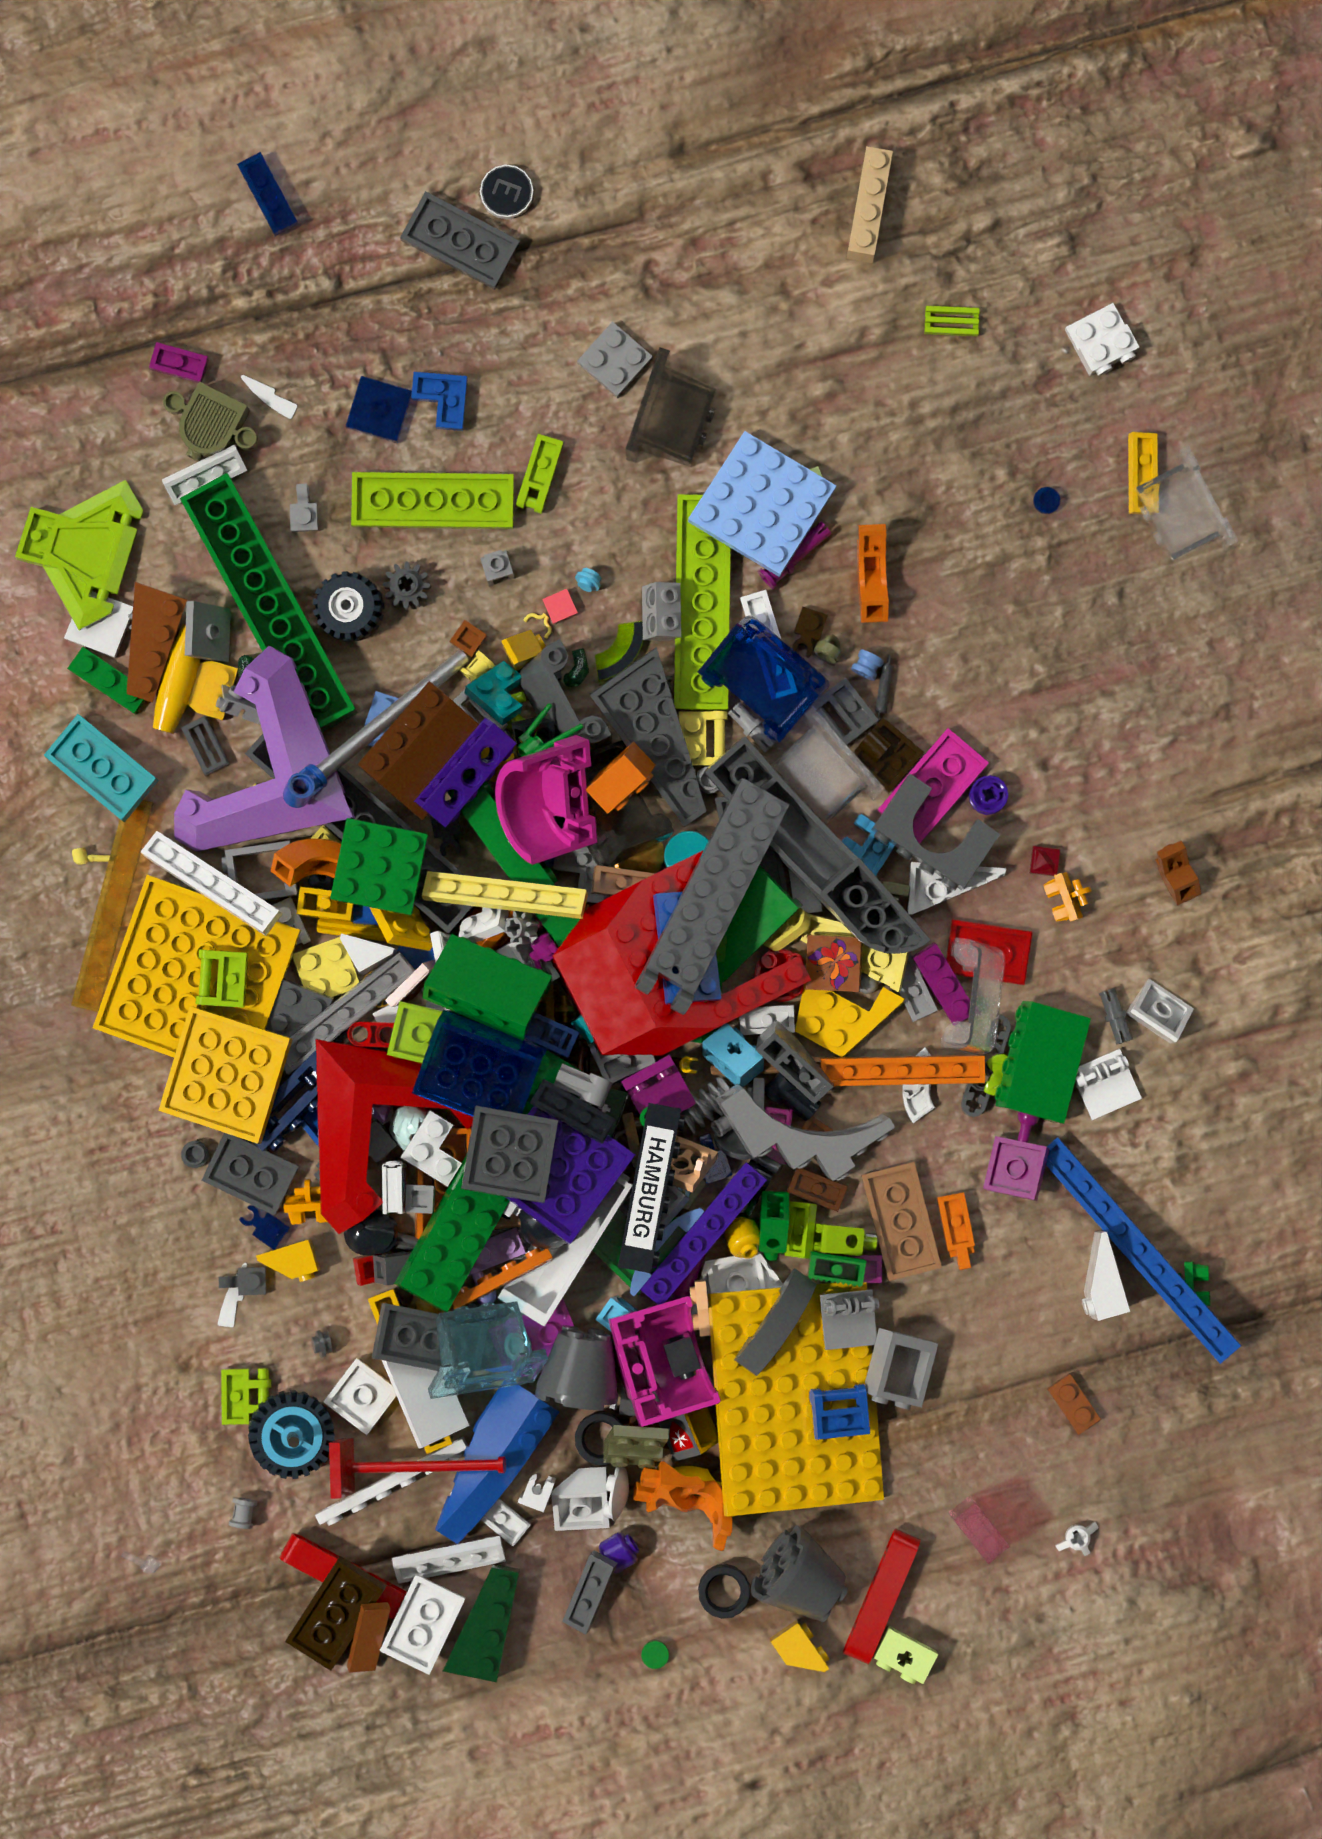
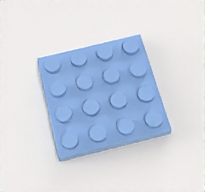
M744 431L689 516L688 522L780 577L836 490V485Z

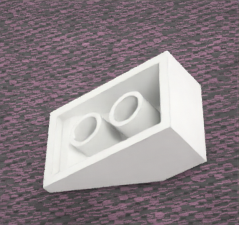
M1101 1230L1094 1232L1084 1288L1085 1298L1082 1299L1085 1314H1089L1092 1319L1097 1321L1130 1312L1108 1234L1106 1231Z

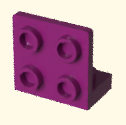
M670 1055L621 1081L639 1114L648 1107V1103L680 1108L681 1112L696 1104Z

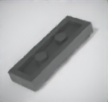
M595 1550L589 1555L563 1618V1623L585 1635L590 1631L617 1567V1562Z

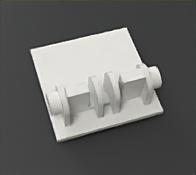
M1120 1049L1083 1064L1078 1068L1075 1083L1092 1120L1142 1099L1128 1068L1127 1058L1122 1055Z

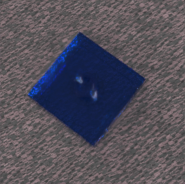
M361 376L345 427L353 431L398 443L411 401L412 391Z

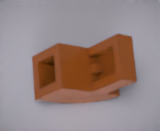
M1182 841L1169 844L1157 851L1158 858L1155 859L1157 868L1177 906L1202 894L1199 879L1189 864L1187 850Z

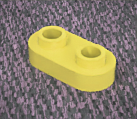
M800 908L764 945L773 951H779L806 932L811 922L809 913Z

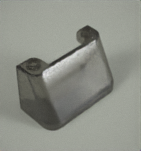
M623 740L590 751L591 766L585 768L586 787L604 767L627 748ZM633 791L634 794L629 798L625 806L619 811L614 808L608 814L587 792L589 815L595 817L597 843L589 845L587 848L597 865L613 867L668 839L675 832L670 819L662 813L652 816L640 792L637 794Z

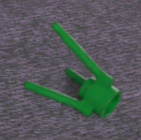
M548 703L527 731L518 737L521 743L517 746V751L523 757L554 747V742L568 738L581 730L584 725L578 724L545 744L538 736L530 737L552 708V704Z

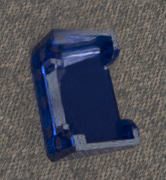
M750 615L743 618L732 628L698 671L702 676V680L708 686L714 688L715 686L722 687L724 685L763 718L764 734L771 740H777L779 743L790 733L830 686L829 681L762 622Z

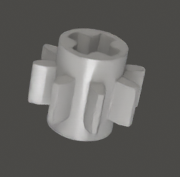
M513 911L514 918L505 919L504 933L511 937V943L530 944L529 937L538 936L539 922H536L532 917L533 913Z

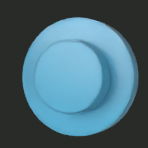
M583 568L575 576L578 582L577 585L586 592L598 591L601 586V576L592 569Z

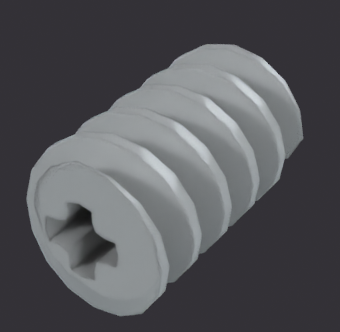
M720 1077L716 1078L718 1087L711 1083L707 1084L709 1093L699 1089V1099L693 1096L696 1104L680 1113L685 1115V1122L693 1134L696 1132L695 1123L703 1128L705 1127V1117L712 1122L714 1121V1111L720 1116L724 1114L715 1098L730 1088Z

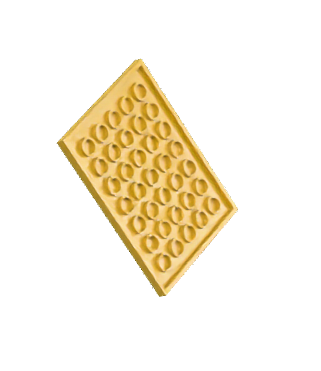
M836 1282L817 1284L797 1324L774 1357L757 1376L734 1359L748 1337H753L781 1294L779 1292L781 1287L708 1293L714 1389L718 1392L720 1403L716 1404L724 1516L884 1500L877 1405L875 1401H872L873 1395L867 1394L870 1434L819 1440L814 1438L812 1405L809 1399L811 1389L819 1388L821 1391L854 1388V1385L865 1384L872 1357V1345L825 1350L820 1295L867 1290V1283H863L861 1287L853 1286L852 1284L848 1286L846 1283L843 1285L841 1282L839 1284ZM855 1399L823 1402V1410L856 1407Z

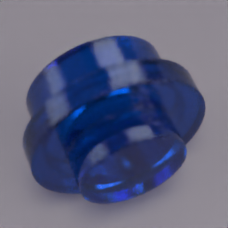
M1051 487L1040 488L1033 498L1034 507L1042 514L1055 512L1060 505L1058 492Z

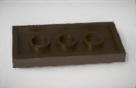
M339 1556L285 1642L332 1671L354 1637L361 1604L376 1603L387 1585L342 1556Z

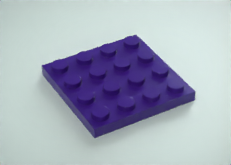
M535 1106L527 1114L558 1120ZM558 1120L545 1202L538 1203L509 1197L505 1198L570 1245L635 1154L609 1135H607L603 1144H600Z

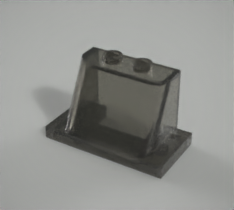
M659 347L625 449L626 460L636 463L640 451L691 467L697 449H703L707 433L703 431L706 422L711 423L716 408L712 407L717 389L669 368L670 350Z

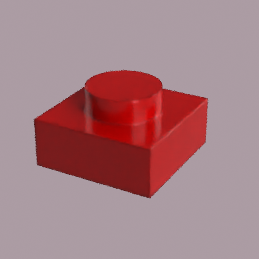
M373 1255L353 1258L357 1285L363 1286L375 1283Z

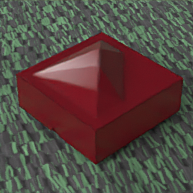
M1033 846L1029 873L1053 877L1057 875L1060 849Z

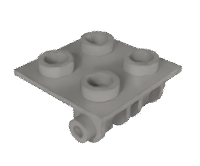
M872 1290L820 1295L825 1350L875 1345L877 1333L874 1310L879 1309L878 1298H873Z

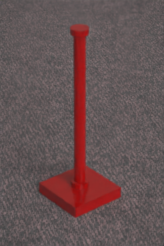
M341 1438L329 1443L331 1499H341L355 1493V1473L506 1472L505 1456L488 1460L354 1462V1438Z

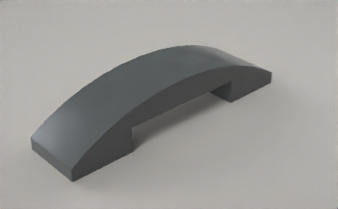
M794 1268L779 1290L781 1294L753 1337H748L734 1360L757 1376L774 1357L797 1324L817 1284Z

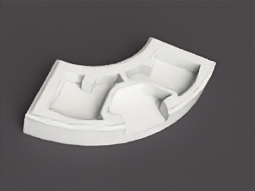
M923 1048L916 1056L931 1055L926 1048ZM931 1084L902 1086L904 1107L912 1123L935 1108L930 1096Z

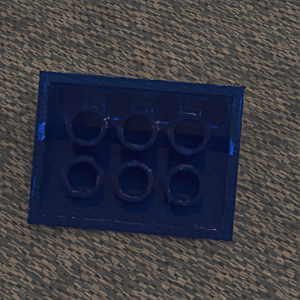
M443 1010L435 1025L412 1094L472 1117L474 1116L475 1106L523 1114L547 1049Z

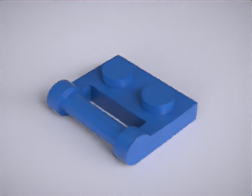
M864 1384L854 1385V1388L821 1391L819 1388L810 1390L809 1399L812 1405L815 1439L870 1434L867 1392ZM847 1399L856 1400V1407L823 1410V1402Z

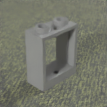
M284 841L225 850L226 857H222L224 874L228 873L229 878L238 883L235 857L278 851L292 842ZM298 882L291 887L285 883V889L256 893L255 895L264 901L299 897Z

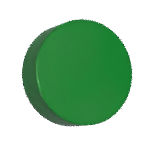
M659 1640L647 1642L642 1648V1661L647 1667L652 1669L663 1667L669 1658L667 1646Z

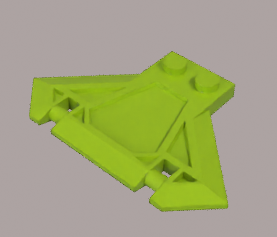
M126 480L61 514L34 507L30 508L15 558L16 560L38 565L45 569L79 631L112 614L114 604L107 602L109 593L118 595L137 533L136 528L130 527L132 518L141 520L143 509ZM116 514L122 515L120 523L114 522ZM93 589L99 590L96 598L91 597Z

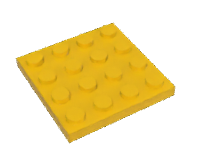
M190 1006L158 1111L261 1144L293 1038Z

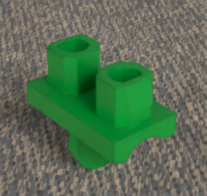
M1185 1261V1282L1207 1307L1211 1306L1210 1291H1195V1281H1209V1266L1194 1264V1261Z

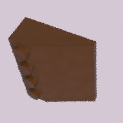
M429 681L357 765L423 821L428 813L414 802L415 799L479 724Z

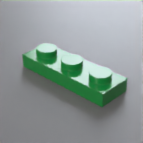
M84 647L80 649L67 668L135 715L145 702L144 699L127 694L128 677Z

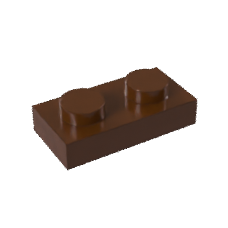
M796 1168L787 1192L838 1212L848 1186L802 1168Z

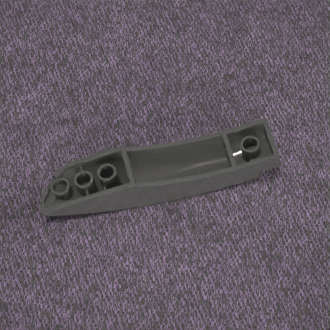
M746 736L737 741L704 771L706 776L728 801L739 780L744 778L789 804L769 847L860 942L879 952L900 954L916 950L930 941V938L864 862L812 812Z

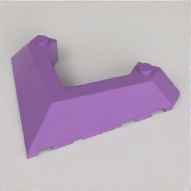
M268 646L245 667L234 690V693L256 705L275 779L217 799H213L201 791L186 789L174 813L175 840L194 851H204L219 846L241 843L242 841L330 824L331 822L346 820L347 818H355L352 808H349L344 796L345 790L337 771L326 778L327 786L314 795L305 806L301 808L290 807L283 799L284 788L293 774L299 773L309 764L318 765L330 755L318 721L314 718L310 709V701L304 685L300 683L295 669L297 667L293 658ZM293 787L296 793H305L302 788Z

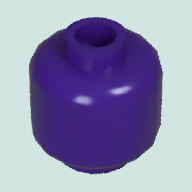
M617 1532L599 1544L600 1554L618 1563L614 1571L616 1574L629 1568L637 1561L639 1549L630 1534L624 1535L621 1532Z

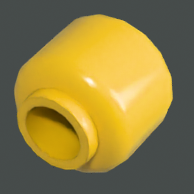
M745 1217L734 1219L724 1233L730 1252L738 1258H753L759 1252V1227L752 1219Z

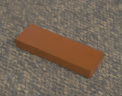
M388 1602L361 1604L347 1663L349 1673L376 1670L390 1613Z

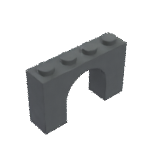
M909 773L871 829L875 832L874 837L885 845H888L890 842L898 848L896 852L905 859L910 860L914 858L920 862L919 868L929 875L933 876L936 873L942 877V883L954 891L957 888L962 890L1000 834L977 819L956 849L947 853H933L923 848L914 836L913 819L932 788Z

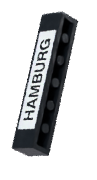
M648 1103L618 1267L651 1273V1268H657L660 1252L655 1251L656 1241H662L665 1225L660 1224L662 1213L667 1214L670 1197H665L667 1186L673 1185L675 1170L670 1169L672 1158H678L680 1143L675 1142L677 1131H683L685 1115H680V1108Z

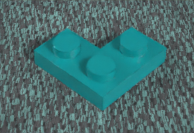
M502 661L465 686L464 693L502 726L522 712L523 705L508 694V692L520 685L522 677L505 661Z

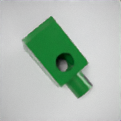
M762 1191L759 1251L763 1252L765 1259L774 1261L779 1259L780 1253L784 1254L787 1250L789 1192Z

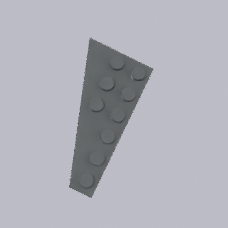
M655 647L590 693V696L625 745L628 747L634 741L654 762L656 766L651 772L654 776L650 780L685 827L705 813L706 807L657 647Z

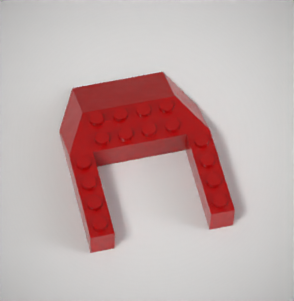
M703 851L589 907L585 911L583 919L578 921L561 946L553 954L552 957L601 1055L662 1056L811 981L800 956L722 994L721 999L718 1001H708L706 1003L693 1002L684 1015L671 1009V1004H665L662 977L658 976L654 987L648 995L635 988V984L658 941L653 895L656 893L683 892Z

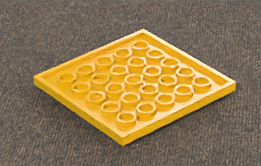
M146 875L92 1028L173 1058L175 1057L190 1006L266 1029L301 929L277 921L265 936L201 893L152 875ZM199 949L248 953L245 1007L195 1004L196 996H199L201 958H198ZM212 959L211 997H216L219 959Z

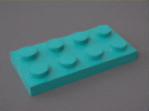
M79 714L75 716L44 754L48 760L123 822L130 817L159 781Z

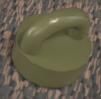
M829 634L825 637L824 641H818L814 652L820 659L835 664L842 655L840 641L834 634Z

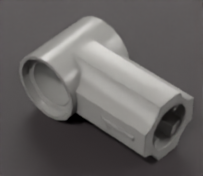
M562 1064L554 1082V1085L575 1094L580 1097L579 1099L603 1108L613 1082L592 1073L588 1075L565 1064Z

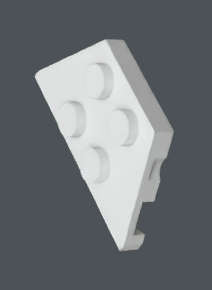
M760 1252L749 1259L730 1256L705 1261L700 1280H706L707 1294L777 1288L783 1285ZM693 1304L691 1315L698 1314L697 1304Z

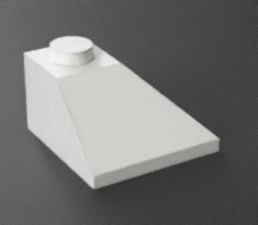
M606 1467L579 1468L551 1491L555 1531L610 1528L609 1518L604 1517V1507L608 1501Z

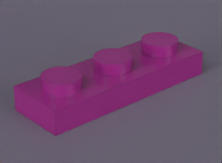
M935 942L912 956V959L953 1026H956L977 1012Z

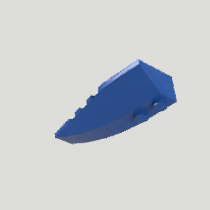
M506 1377L475 1423L473 1438L463 1455L465 1457L464 1460H488L505 1456L506 1472L457 1471L453 1481L455 1485L451 1495L447 1496L435 1530L458 1544L483 1518L511 1484L559 1414V1411Z

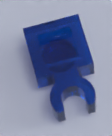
M249 1205L247 1208L254 1213V1218L248 1221L244 1217H240V1222L245 1226L253 1225L256 1227L252 1235L275 1250L291 1227L268 1212L263 1218L260 1216V1211L257 1207Z

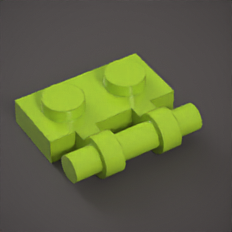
M250 1368L221 1369L222 1425L249 1424L250 1413L256 1412L258 1405L268 1400L269 1388L272 1387V1379H269V1368H258V1379H250ZM250 1388H258V1404H250Z

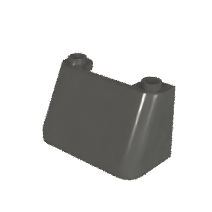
M559 639L546 646L521 669L519 673L522 677L520 684L537 716L548 703L552 704V708L544 718L554 721L556 737L578 724H583L584 727L571 736L578 735L588 739L590 754L611 744L612 735L605 722L597 716H589L580 721L578 720L558 680L563 678L561 669L568 662L567 651Z

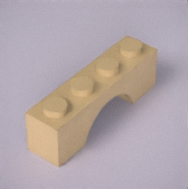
M866 146L846 259L873 263L893 151Z

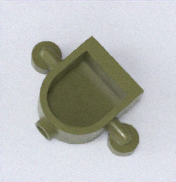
M201 382L198 383L188 404H186L184 397L179 392L171 391L164 396L163 405L167 412L173 415L182 414L179 422V432L188 448L186 453L188 457L199 462L202 458H208L232 446L235 441L239 448L247 451L257 445L258 438L254 430L249 427L242 428L250 413L247 405Z

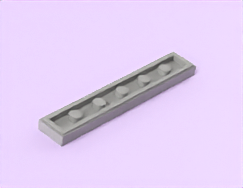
M400 951L395 953V955L390 957L290 1037L293 1040L284 1067L288 1075L301 1066L316 1051L315 1039L331 1042L394 992L415 971Z

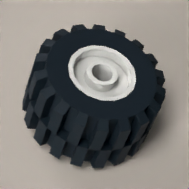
M343 571L340 575L337 573L332 574L330 580L325 579L321 582L323 586L321 589L317 588L315 592L318 594L317 598H313V605H315L313 612L314 616L318 619L317 623L325 632L338 640L341 639L345 642L354 640L357 642L361 641V638L364 636L366 638L371 636L370 632L373 629H378L379 625L377 624L379 620H383L382 609L385 608L381 600L383 598L382 594L374 583L359 573H349L348 571Z

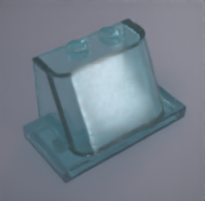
M517 1301L502 1304L489 1302L476 1308L463 1306L454 1311L439 1313L436 1319L441 1366L428 1387L430 1399L535 1381L548 1357L545 1349L532 1351Z

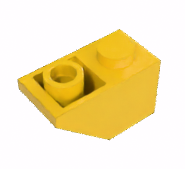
M796 1619L770 1638L772 1645L786 1665L821 1672L829 1670L826 1662L830 1658L821 1645L818 1648L815 1647L811 1641L814 1635L806 1623L801 1625Z

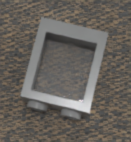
M879 1328L864 1384L867 1394L873 1395L872 1401L887 1405L888 1400L895 1401L894 1406L910 1410L911 1405L922 1408L938 1343Z

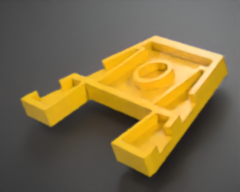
M804 984L795 1032L838 1056L845 1057L871 1031L887 1019L895 1009L900 1007L905 999L883 987L870 1011H867L832 991L805 989Z

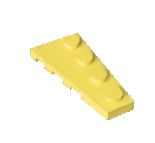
M809 914L811 922L806 932L801 935V941L807 943V935L855 936L838 920ZM863 944L861 972L900 992L909 952L900 954L883 953Z

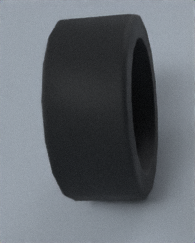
M594 1412L586 1416L579 1423L575 1433V1446L579 1455L587 1462L595 1465H607L609 1463H603L604 1454L592 1453L585 1444L586 1430L597 1422H604L612 1427L613 1425L623 1426V1424L615 1415L607 1412Z
M728 1564L715 1565L708 1569L700 1579L698 1586L699 1601L704 1610L710 1615L721 1619L733 1618L740 1614L748 1605L750 1598L749 1582L745 1574L737 1567ZM719 1575L733 1577L740 1586L739 1599L730 1607L722 1608L716 1606L708 1596L709 1584Z

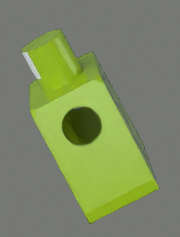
M815 1223L813 1251L862 1256L863 1250H876L877 1235L864 1234V1228ZM849 1236V1243L846 1244V1238Z

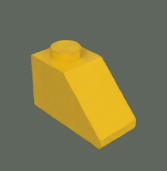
M532 630L501 641L509 660L517 672L546 647L540 634L534 636Z
M311 1239L256 1255L258 1262L290 1279L298 1277L300 1282L315 1278L314 1272L320 1270Z

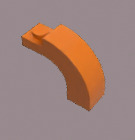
M886 524L858 525L857 568L861 623L888 622Z
M304 839L292 842L274 853L271 872L289 887L309 875L321 874L334 878L341 843L326 839Z

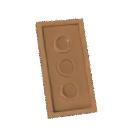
M915 1162L861 1175L888 1281L942 1268Z

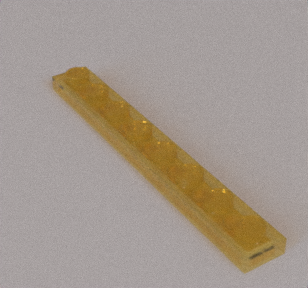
M143 800L125 822L119 820L71 1006L95 1012L99 1011L152 812L153 802Z

